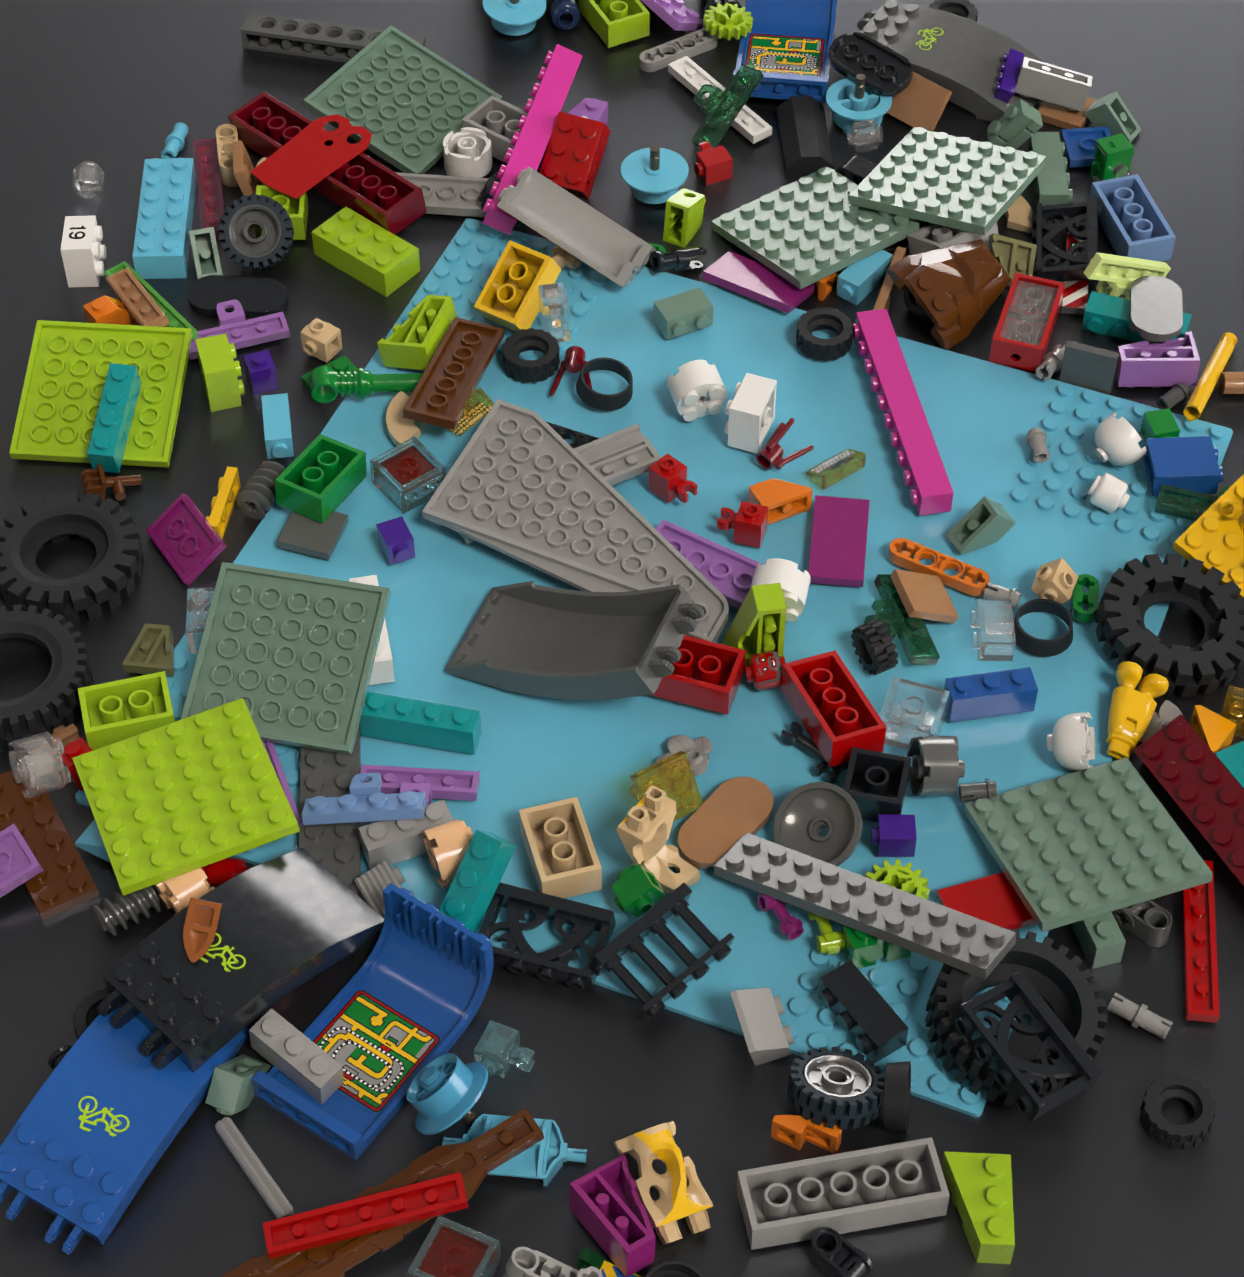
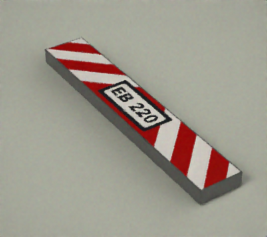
M1083 228L1078 229L1077 232H1081V231H1083L1084 229H1083ZM1067 232L1065 252L1068 253L1073 245L1087 240L1076 239ZM1079 250V251H1077V252H1078V253H1084L1085 251ZM1089 279L1063 281L1065 288L1061 313L1084 316L1088 303Z

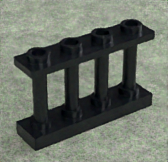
M682 883L594 955L589 966L596 976H599L605 970L608 972L612 971L643 1004L637 1015L640 1022L647 1016H650L652 1019L665 1008L664 1002L670 997L674 1000L677 999L688 988L686 983L692 978L696 981L701 979L709 971L710 967L708 965L715 959L721 962L732 951L729 946L735 937L731 933L719 941L688 908L689 903L687 901L692 890L685 883ZM672 915L675 917L679 916L710 950L697 959L666 926V920ZM648 934H657L688 968L675 978L644 945V938ZM628 951L631 954L635 953L666 986L654 997L621 963L623 960L621 957Z

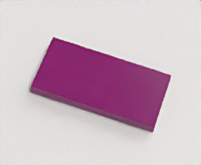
M728 251L705 269L702 278L785 313H790L814 293L815 287L814 284L799 289L767 266L731 251Z
M815 495L808 570L811 577L810 583L863 587L870 500Z

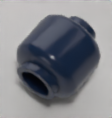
M555 0L552 3L550 16L554 26L565 31L577 26L580 20V12L575 0Z

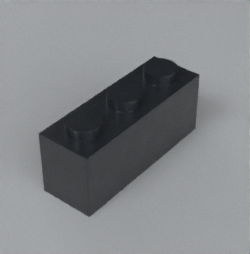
M851 960L820 977L818 998L821 1004L826 1009L830 1008L837 1017L840 1027L845 1032H850L863 1054H868L876 1063L906 1045L908 1027Z

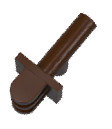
M97 464V469H87L80 474L83 480V487L85 488V495L87 492L99 494L102 502L105 501L106 488L112 487L115 499L120 501L126 498L124 486H138L142 484L141 475L105 477L102 464Z

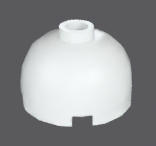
M1114 412L1105 418L1095 431V443L1098 447L1095 449V453L1103 462L1108 460L1111 464L1120 467L1131 465L1146 455L1147 449L1145 446L1142 449L1140 448L1138 442L1142 439L1133 426L1124 417L1117 419V413Z
M1089 712L1067 714L1055 723L1053 734L1047 735L1048 751L1053 752L1055 760L1068 770L1080 771L1094 767L1089 765V760H1095L1094 726L1088 727L1086 720L1092 719Z

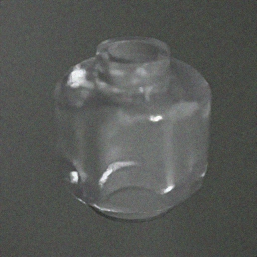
M874 119L854 122L851 126V131H847L849 146L853 145L857 152L878 149L880 143H883L881 124H877Z
M84 161L75 166L72 174V190L83 199H91L102 193L104 183L103 170L91 161Z

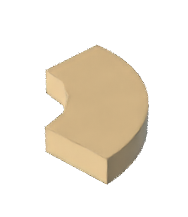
M1021 195L1004 213L1008 220L1007 228L1030 234L1033 226V211L1029 203Z
M402 391L391 400L386 411L388 435L401 450L421 436L420 429L414 424V421L403 418V409L410 396Z

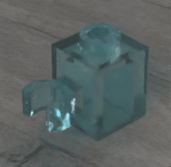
M492 1020L489 1021L474 1049L475 1062L483 1064L488 1070V1075H497L505 1078L511 1064L524 1072L530 1073L535 1064V1060L532 1059L535 1052L529 1048L520 1047L518 1030Z

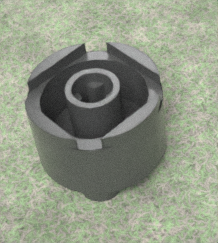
M956 736L914 737L910 740L907 757H912V766H910L908 782L913 794H917V796L957 794L959 778H963L965 775V764L958 757L959 743Z

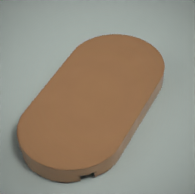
M735 777L722 783L681 826L678 832V847L681 857L693 867L708 869V867H713L745 834L756 835L772 816L774 799L770 789L763 782L751 777Z

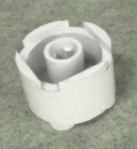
M465 127L461 128V132L454 134V131L445 136L443 152L447 176L483 178L491 171V139L487 138L483 130Z
M706 360L690 361L678 368L680 372L675 376L673 374L669 376L667 381L668 390L678 413L683 416L685 421L690 422L709 414L716 415L723 410L722 404L727 398V390L713 363L710 365Z
M779 558L767 559L766 564L760 566L759 563L756 565L751 586L781 583L786 604V621L795 622L805 607L811 582L810 574L806 570L804 573L798 570V564Z

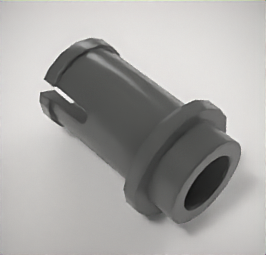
M1175 383L1172 385L1171 390L1157 398L1156 402L1160 409H1171L1179 402L1187 401L1191 392L1185 383Z
M985 779V782L959 783L958 785L960 802L975 801L986 797L992 799V797L997 796L996 782Z

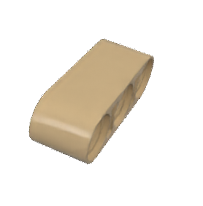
M223 124L216 129L221 181L225 186L235 187L239 184L233 171V142L239 141L238 133L234 125Z

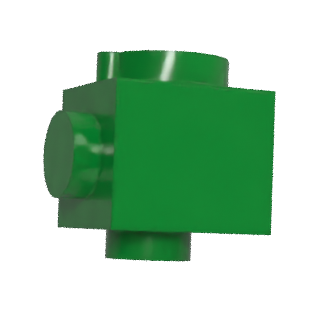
M640 864L629 866L622 870L617 876V881L611 885L616 895L614 902L623 913L628 911L637 918L646 914L654 905L667 896L655 875Z

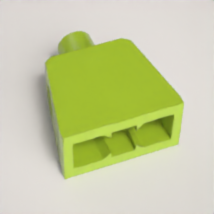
M681 189L666 201L663 241L683 248L687 246L703 222L704 205L706 203L703 194L688 189Z

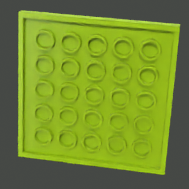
M37 320L9 452L11 459L90 463L87 451L110 363L136 366L142 382L121 465L169 468L193 336L191 328Z
M243 698L72 758L123 896L300 832L297 820Z

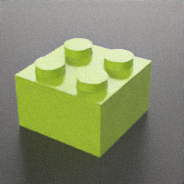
M257 185V195H264L274 199L289 214L294 229L293 240H306L309 208L307 192L296 199L268 185ZM255 226L256 239L262 235V227Z
M226 333L195 339L201 377L211 412L242 406L240 395H245L242 379L238 380L237 378L242 376L239 360L234 361L237 358L234 343L229 344Z

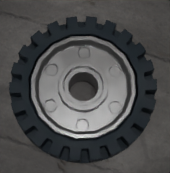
M819 1047L818 1052L813 1048L808 1050L807 1054L801 1053L798 1059L795 1058L791 1065L787 1086L788 1102L790 1106L794 1105L793 1110L797 1114L802 1112L804 1119L814 1118L813 1123L820 1126L822 1122H826V1128L833 1129L834 1124H838L839 1129H847L848 1124L853 1129L859 1128L860 1123L865 1126L870 1123V1120L874 1121L880 1113L884 1099L885 1076L881 1074V1068L874 1066V1061L870 1058L864 1061V1055L861 1053H857L854 1056L852 1055V1050L845 1049L843 1053L840 1052L839 1047H832L831 1051H828L827 1047Z

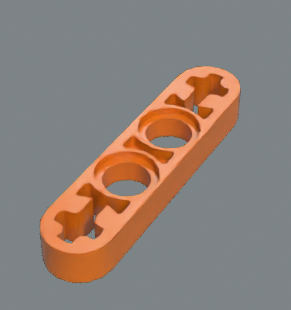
M905 538L894 539L889 545V559L898 566L917 573L939 576L944 585L975 597L984 595L985 589L988 588L987 585L990 578L987 572ZM930 559L933 564L923 565L919 560ZM954 569L958 574L951 576L947 575L944 571Z

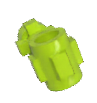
M808 911L809 920H816L821 935L816 936L819 953L831 955L840 953V950L845 949L842 931L833 932L829 919Z

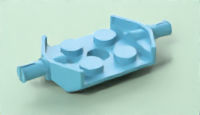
M482 1114L475 1119L468 1133L463 1134V1138L444 1136L442 1146L470 1142L512 1116ZM533 1118L543 1132L544 1139L490 1171L487 1175L543 1179V1186H547L563 1166V1162L586 1163L587 1149L568 1148V1143H564L560 1129L554 1120Z

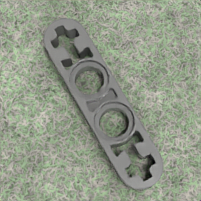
M705 28L645 50L639 55V67L645 72H655L668 67V64L685 56L691 58L712 50L718 45V35L711 36L710 31H705Z

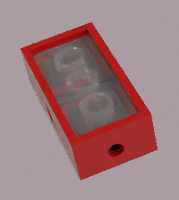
M1015 272L992 338L989 362L1036 372L1037 367L1043 362V357L1046 355L1061 309L1065 283Z

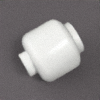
M1105 473L1102 476L1097 475L1087 494L1091 495V504L1107 513H1113L1117 508L1123 509L1130 498V495L1126 493L1128 484L1110 473Z

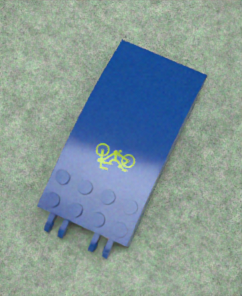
M123 1004L106 1017L99 1014L57 1065L0 1146V1206L11 1190L17 1193V1196L7 1209L6 1218L11 1221L15 1220L29 1200L56 1216V1219L45 1235L44 1240L46 1242L54 1243L65 1225L69 1224L74 1229L63 1244L62 1251L66 1254H70L76 1248L84 1234L96 1240L99 1244L104 1245L161 1156L207 1096L215 1067L236 1056L249 1035V1028L245 1027L194 1073L179 1057L174 1059L164 1069L158 1070L153 1065V1061L166 1045L164 1044L148 1057H145L140 1052L142 1043L153 1034L150 1029L136 1016L122 1028L115 1029L110 1024L113 1015L124 1006Z

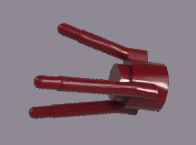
M571 346L566 350L565 358L561 361L560 369L550 390V396H554L565 370L570 373H578L582 370L583 366L587 363L585 361L586 353L584 349L578 346ZM587 373L584 375L585 383L592 389L590 374Z
M790 418L786 424L780 423L765 446L756 454L757 462L764 469L771 470L775 467L780 470L785 464L814 449V446L810 445L782 459L784 451L778 442L794 423V418Z

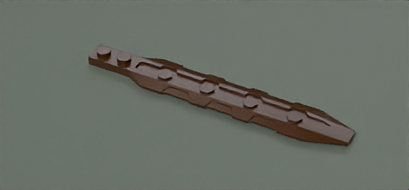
M527 1108L470 1142L435 1147L410 1162L409 1167L376 1187L370 1186L352 1197L351 1200L461 1172L468 1201L472 1198L487 1173L543 1140V1132ZM434 1217L270 1259L266 1252L258 1258L252 1257L221 1277H343L347 1270L379 1251L384 1252L404 1240L405 1235Z

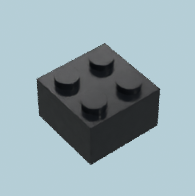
M852 747L843 789L857 803L863 820L878 822V814H902L910 773V757Z

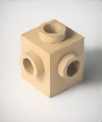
M315 318L300 332L302 350L308 355L314 356L326 363L343 348L341 329L318 318Z
M1063 558L1040 565L1039 570L1035 574L1036 577L1031 589L1040 599H1049L1063 604L1072 597V592L1079 576Z

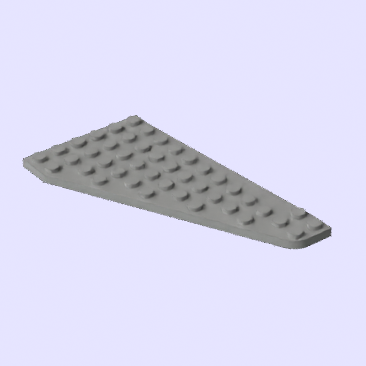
M497 399L422 511L423 519L448 527L582 591L627 592L681 584L694 603L701 605L704 610L702 617L695 620L697 623L695 631L686 633L685 635L716 642L728 621L729 606L725 596L534 411Z

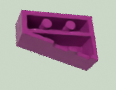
M623 1154L570 1183L569 1209L624 1276L629 1277L654 1262L656 1237L645 1207L639 1199L634 1178L632 1179L627 1166L626 1156Z

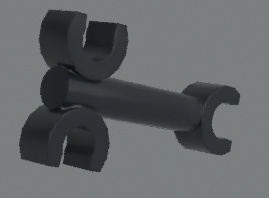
M794 721L791 723L790 731L794 734H790L784 729L781 731L780 739L783 743L787 745L797 744L821 761L817 765L815 775L819 777L822 773H830L827 783L834 784L837 781L838 774L842 773L844 769H848L849 762L830 767L816 744L802 734L803 728L799 723Z

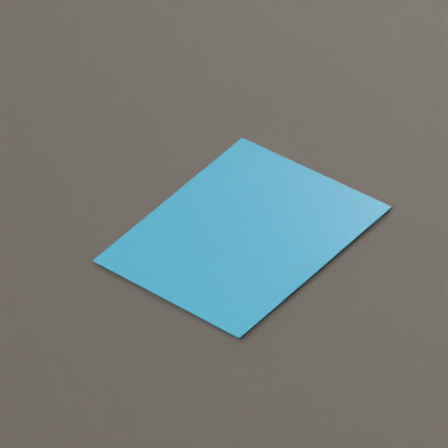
M468 218L464 221L394 326L397 323L402 325L409 318L408 313L427 295L452 297L458 318L504 328V337L468 402L470 403L468 410L479 401L485 403L487 408H492L497 399L534 411L546 422L597 438H602L638 423L641 433L645 438L649 439L661 458L668 453L687 466V481H692L698 486L697 495L686 492L688 494V502L683 503L676 497L667 503L649 490V471L615 484L612 487L654 528L664 519L761 564H766V560L771 558L785 559L798 564L797 569L804 573L805 570L808 572L815 495L870 500L863 587L810 583L803 612L795 622L786 621L783 652L785 662L789 663L836 650L887 727L882 753L907 757L909 742L914 737L956 736L959 743L958 757L965 764V775L963 778H959L958 785L959 783L985 782V779L996 782L997 794L1077 772L1062 767L1055 760L1054 753L1049 752L1047 749V735L1053 734L1055 723L1067 714L1076 712H1089L1092 719H1086L1088 727L1094 726L1095 760H1089V765L1098 766L1112 762L1113 757L1107 754L1109 745L1106 742V738L1108 737L1107 726L1112 693L1116 687H1119L1115 674L1117 668L1115 667L1120 657L1108 660L1102 648L1105 642H1098L1095 631L1098 623H1095V619L1089 623H1081L1072 617L1073 640L1071 645L1061 654L1050 657L1031 655L1020 649L1011 636V626L1018 609L1024 603L1040 599L1031 589L1036 577L1035 574L1039 570L1040 565L1063 558L1077 575L1089 574L1094 576L1099 583V606L1112 575L1119 568L1124 569L1127 562L1137 558L1142 563L1145 555L1158 553L1163 563L1167 553L1180 555L1171 548L1173 543L1204 513L1211 494L1152 496L1143 457L1131 465L1120 467L1111 464L1108 460L1106 462L1101 461L1095 453V449L1098 448L1095 443V431L1098 425L1110 414L1116 412L1117 419L1124 417L1133 426L1142 439L1138 442L1142 449L1146 444L1140 431L1144 412L1161 409L1054 379L1044 380L1045 377L1040 379L1036 374L897 336L954 492L950 512L919 516L916 505L911 504L910 487L904 484L903 467H899L897 464V450L891 447L890 430L884 427V413L878 409L877 393L871 390V376L865 372L864 356L859 355L858 339L853 338L850 351L843 357L841 356L836 360L829 361L814 360V358H809L806 354L802 353L796 345L797 322L801 315L807 313V311L795 308L790 313H785L731 290L663 271L654 273L652 268L645 266L639 274L636 272L631 283L621 287L581 261L582 265L576 269H571L568 266L561 268L562 270L555 284L552 286L530 328L542 329L545 332L551 333L553 337L555 336L557 343H559L560 364L565 358L566 350L571 346H578L584 349L586 353L585 361L587 362L602 357L622 362L631 371L633 394L629 403L620 409L603 411L592 408L585 404L577 394L576 382L580 372L570 373L565 370L554 396H550L549 393L560 369V364L554 375L544 381L527 383L510 377L504 369L502 346L505 343V339L516 331L485 319L474 308V305L509 240L552 258V249L558 245L548 239L512 230L511 234L508 235L476 219ZM700 287L713 305V325L666 340L654 322V302ZM393 329L390 330L385 340L393 333ZM819 329L812 332V335L821 339L837 337L836 332L828 329ZM379 348L364 369V371L368 370L372 374L425 372V370L385 367ZM528 350L521 352L518 357L524 360H537L544 357V353ZM694 360H706L708 364L712 365L713 363L716 366L727 390V398L722 404L724 408L719 414H709L688 422L678 413L668 390L667 381L671 374L675 376L680 372L678 368L683 364ZM608 370L589 372L592 389L598 393L617 394L628 387L627 381L615 372ZM746 373L777 380L775 419L760 450L765 446L780 423L786 424L790 418H794L795 421L778 442L784 451L782 459L810 445L814 446L813 450L785 464L780 470L775 467L771 470L764 469L757 462L756 453L727 446L728 435L725 434V426L729 416L725 415L726 406L729 400L734 399L736 385L738 382L742 383ZM399 392L372 393L369 397H364V400L354 397V394H351V397L346 395L321 434L366 452V478L334 511L348 515L349 522L330 559L326 560L277 547V540L292 511L277 505L275 502L232 564L348 582L350 578L377 575L379 586L387 587L391 591L385 621L393 659L395 682L369 685L367 692L480 710L481 735L474 755L361 736V766L363 764L480 771L477 801L432 798V803L445 800L453 820H464L466 827L470 826L473 836L476 829L491 832L516 845L500 882L537 892L539 890L520 834L519 810L578 797L602 868V890L564 899L614 911L616 925L608 944L642 917L637 918L628 911L623 913L614 902L616 895L611 885L617 881V876L622 870L631 866V858L626 852L616 829L626 818L631 808L636 806L645 796V792L650 786H656L665 791L668 798L676 801L677 814L674 817L671 832L665 845H673L678 848L679 852L678 832L681 826L722 783L735 777L755 778L763 782L770 789L774 799L772 816L755 836L775 843L774 820L783 800L792 791L805 784L813 782L827 783L828 776L830 775V773L825 772L817 777L815 775L816 769L821 761L799 745H787L781 741L780 737L783 729L790 734H794L790 731L793 721L799 723L803 728L802 734L812 740L781 691V687L759 691L755 688L753 682H747L746 673L744 672L733 704L727 715L652 695L611 700H568L533 696L503 690L455 676L445 671L448 662L493 587L534 581L536 585L576 591L582 590L478 541L466 544L459 532L423 519V509L486 415H483L481 419L463 431L462 434H458L455 429L451 430L413 420L414 424L420 429L421 436L401 450L390 439L386 426L387 408L391 400ZM404 392V393L407 394L408 396H411L413 392ZM1172 412L1180 429L1179 437L1211 436L1213 447L1218 449V466H1221L1231 441L1233 430L1198 419L1191 422L1186 420L1184 415ZM1032 428H1041L1046 432V445L1050 453V457L1046 462L1036 463L1033 460L1031 447L1026 442L1027 432ZM564 439L568 444L573 442L570 439ZM846 450H849L848 452H857L848 457H854L852 460L838 468L830 470L832 468L830 467L819 474L815 470L810 471ZM1105 473H1110L1128 484L1126 493L1130 495V498L1123 509L1117 508L1113 513H1107L1091 504V495L1087 494L1097 475L1102 476ZM775 478L812 489L811 510L767 525V531L760 548L733 543L734 529L720 530L717 528V519L721 517V508H730L737 513L741 502H748L749 486L755 485L758 482ZM984 496L1003 505L1016 524L998 542L965 554L959 553L946 534ZM402 516L414 538L415 557L404 562L389 565L378 544L376 524ZM905 538L984 570L989 575V582L1011 590L1017 588V592L1021 593L1017 608H1010L1009 610L1006 605L983 599L984 595L975 597L944 585L959 616L954 624L909 617L890 575L895 569L910 570L890 561L888 556L890 543L894 539ZM1181 556L1182 567H1184L1186 559ZM930 559L919 560L923 565L933 564ZM954 569L944 571L947 575L951 576L958 574ZM1083 586V593H1088L1087 587ZM214 591L174 649L175 674L173 677L166 676L175 721L181 719ZM1070 598L1067 602L1063 603L1062 605L1066 607L1071 614ZM1171 602L1154 604L1145 613V627L1157 637ZM1082 604V610L1087 611V604ZM728 605V621L715 643H722L739 609ZM1031 612L1019 618L1022 629L1038 639H1055L1064 635L1069 629L1061 618L1047 612ZM877 619L879 622L884 623V627H887L889 630L888 634L893 637L892 642L897 647L895 651L898 653V658H896L898 664L887 671L873 676V674L870 675L868 671L863 669V664L859 663V656L855 655L854 652L856 648L852 646L854 640L851 638V634H853L852 630L856 627ZM1031 667L1038 687L1034 711L949 722L943 703L946 678ZM675 735H685L693 741L705 736L712 743V750L708 754V768L703 774L698 776H690L683 769L677 771L665 770L657 765L655 759L669 752L667 741ZM273 742L300 815L301 747ZM847 769L838 774L834 785L843 789ZM909 782L902 814L915 815L917 841L914 857H878L877 845H872L871 829L872 826L877 827V822L862 819V833L856 849L844 863L838 866L865 876L867 872L872 873L873 865L875 864L883 868L884 860H887L890 865H895V861L898 859L901 862V866L904 867L910 862L912 863V871L921 869V878L928 879L927 888L930 889L928 900L939 904L936 897L937 890L1002 872L965 815L964 804L972 801L960 802L959 787L957 794L917 796V794L912 793ZM78 790L75 795L77 803L90 807L84 790ZM377 821L361 822V827ZM824 827L820 831V836H825L827 834V827ZM299 832L231 857L243 859L245 862L256 866L299 849ZM361 850V875L370 871ZM427 853L390 865L391 868L397 866L406 881L401 884L403 888L412 891L415 897L425 904L431 903L438 910L440 909L449 887L443 889L440 887L437 878L441 877L440 872L432 869ZM714 866L708 867V869L696 868L701 876L696 884L689 887L692 893L687 901L689 903L688 908L719 941L729 933L735 938L729 946L732 951L721 962H718L716 959L708 965L710 967L709 971L701 979L696 981L692 978L686 983L688 988L677 999L674 1000L670 997L664 1002L666 1005L664 1009L744 1036L730 992L744 989L770 988L773 997L777 995L780 997L785 1013L779 1015L782 1026L789 1025L795 1042L789 1045L791 1053L799 1056L803 1052L807 1054L808 1050L813 1048L818 1052L819 1047H827L828 1051H831L832 1047H839L840 1052L843 1053L845 1049L852 1050V1055L854 1056L857 1053L863 1054L858 1048L855 1038L849 1031L845 1032L840 1027L835 1014L830 1008L826 1009L818 998L820 977L848 962L844 950L842 949L840 953L831 955L827 953L820 954L816 944V936L821 935L816 920H809L808 911L791 904L785 905V908L791 917L795 916L796 919L801 920L804 932L797 939L788 940L785 934L782 935L778 930L781 922L773 910L763 912L760 909L757 901L758 895L761 894L760 892L715 876ZM668 867L670 871L677 873L675 867ZM361 893V899L366 902L365 898ZM500 908L495 923L508 922L507 908ZM526 913L524 917L527 918V921L519 920V923L531 922L535 919L536 915ZM672 915L666 920V926L697 959L710 950L679 916L675 917ZM484 917L476 933H479ZM547 918L543 924L535 929L522 931L526 941L536 953L553 949L565 942L557 934L554 920ZM829 919L833 932L842 931L843 933L844 925ZM565 923L562 927L563 930L571 936L574 935L569 932V929H573L575 925ZM1037 924L1019 928L1020 938H1025L1027 932L1031 931L1037 933L1035 941L1040 943L1043 942L1045 936L1047 937L1050 931L1042 932ZM501 930L494 933L490 938L492 946L505 949L508 943L505 941L498 942V938L503 934H511L510 930ZM594 930L584 943L594 950L600 932ZM650 933L644 938V945L675 978L688 968L657 934L653 935ZM578 948L575 951L580 956V963L574 959L569 961L568 966L583 969L588 965L589 957L586 952ZM628 951L621 957L623 959L621 963L653 997L666 987L635 953L631 954ZM911 951V956L886 962L883 957L876 959V965L859 968L860 972L908 1027L906 1045L880 1061L874 1062V1066H879L881 1074L885 1076L887 1063L910 1061L912 1096L972 1117H980L987 1101L988 1091L980 1088L978 1094L975 1095L969 1091L972 1082L966 1079L960 1085L954 1080L958 1071L954 1068L947 1073L942 1066L946 1056L936 1058L933 1049L937 1042L929 1043L927 1036L931 1027H926L925 1018L928 1014L926 1006L944 963ZM605 970L597 976L596 985L637 999L612 971L608 972ZM996 986L989 987L978 992L972 999L978 997L979 995L987 992L988 990ZM1005 997L994 1004L1005 1011L1010 1000ZM979 1011L976 1013L986 1028H990V1024L983 1020L984 1017L991 1016L1000 1021V1018L992 1012ZM1012 1028L1009 1030L1008 1042L1013 1031ZM863 1054L864 1061L869 1058L871 1059V1057L868 1054Z

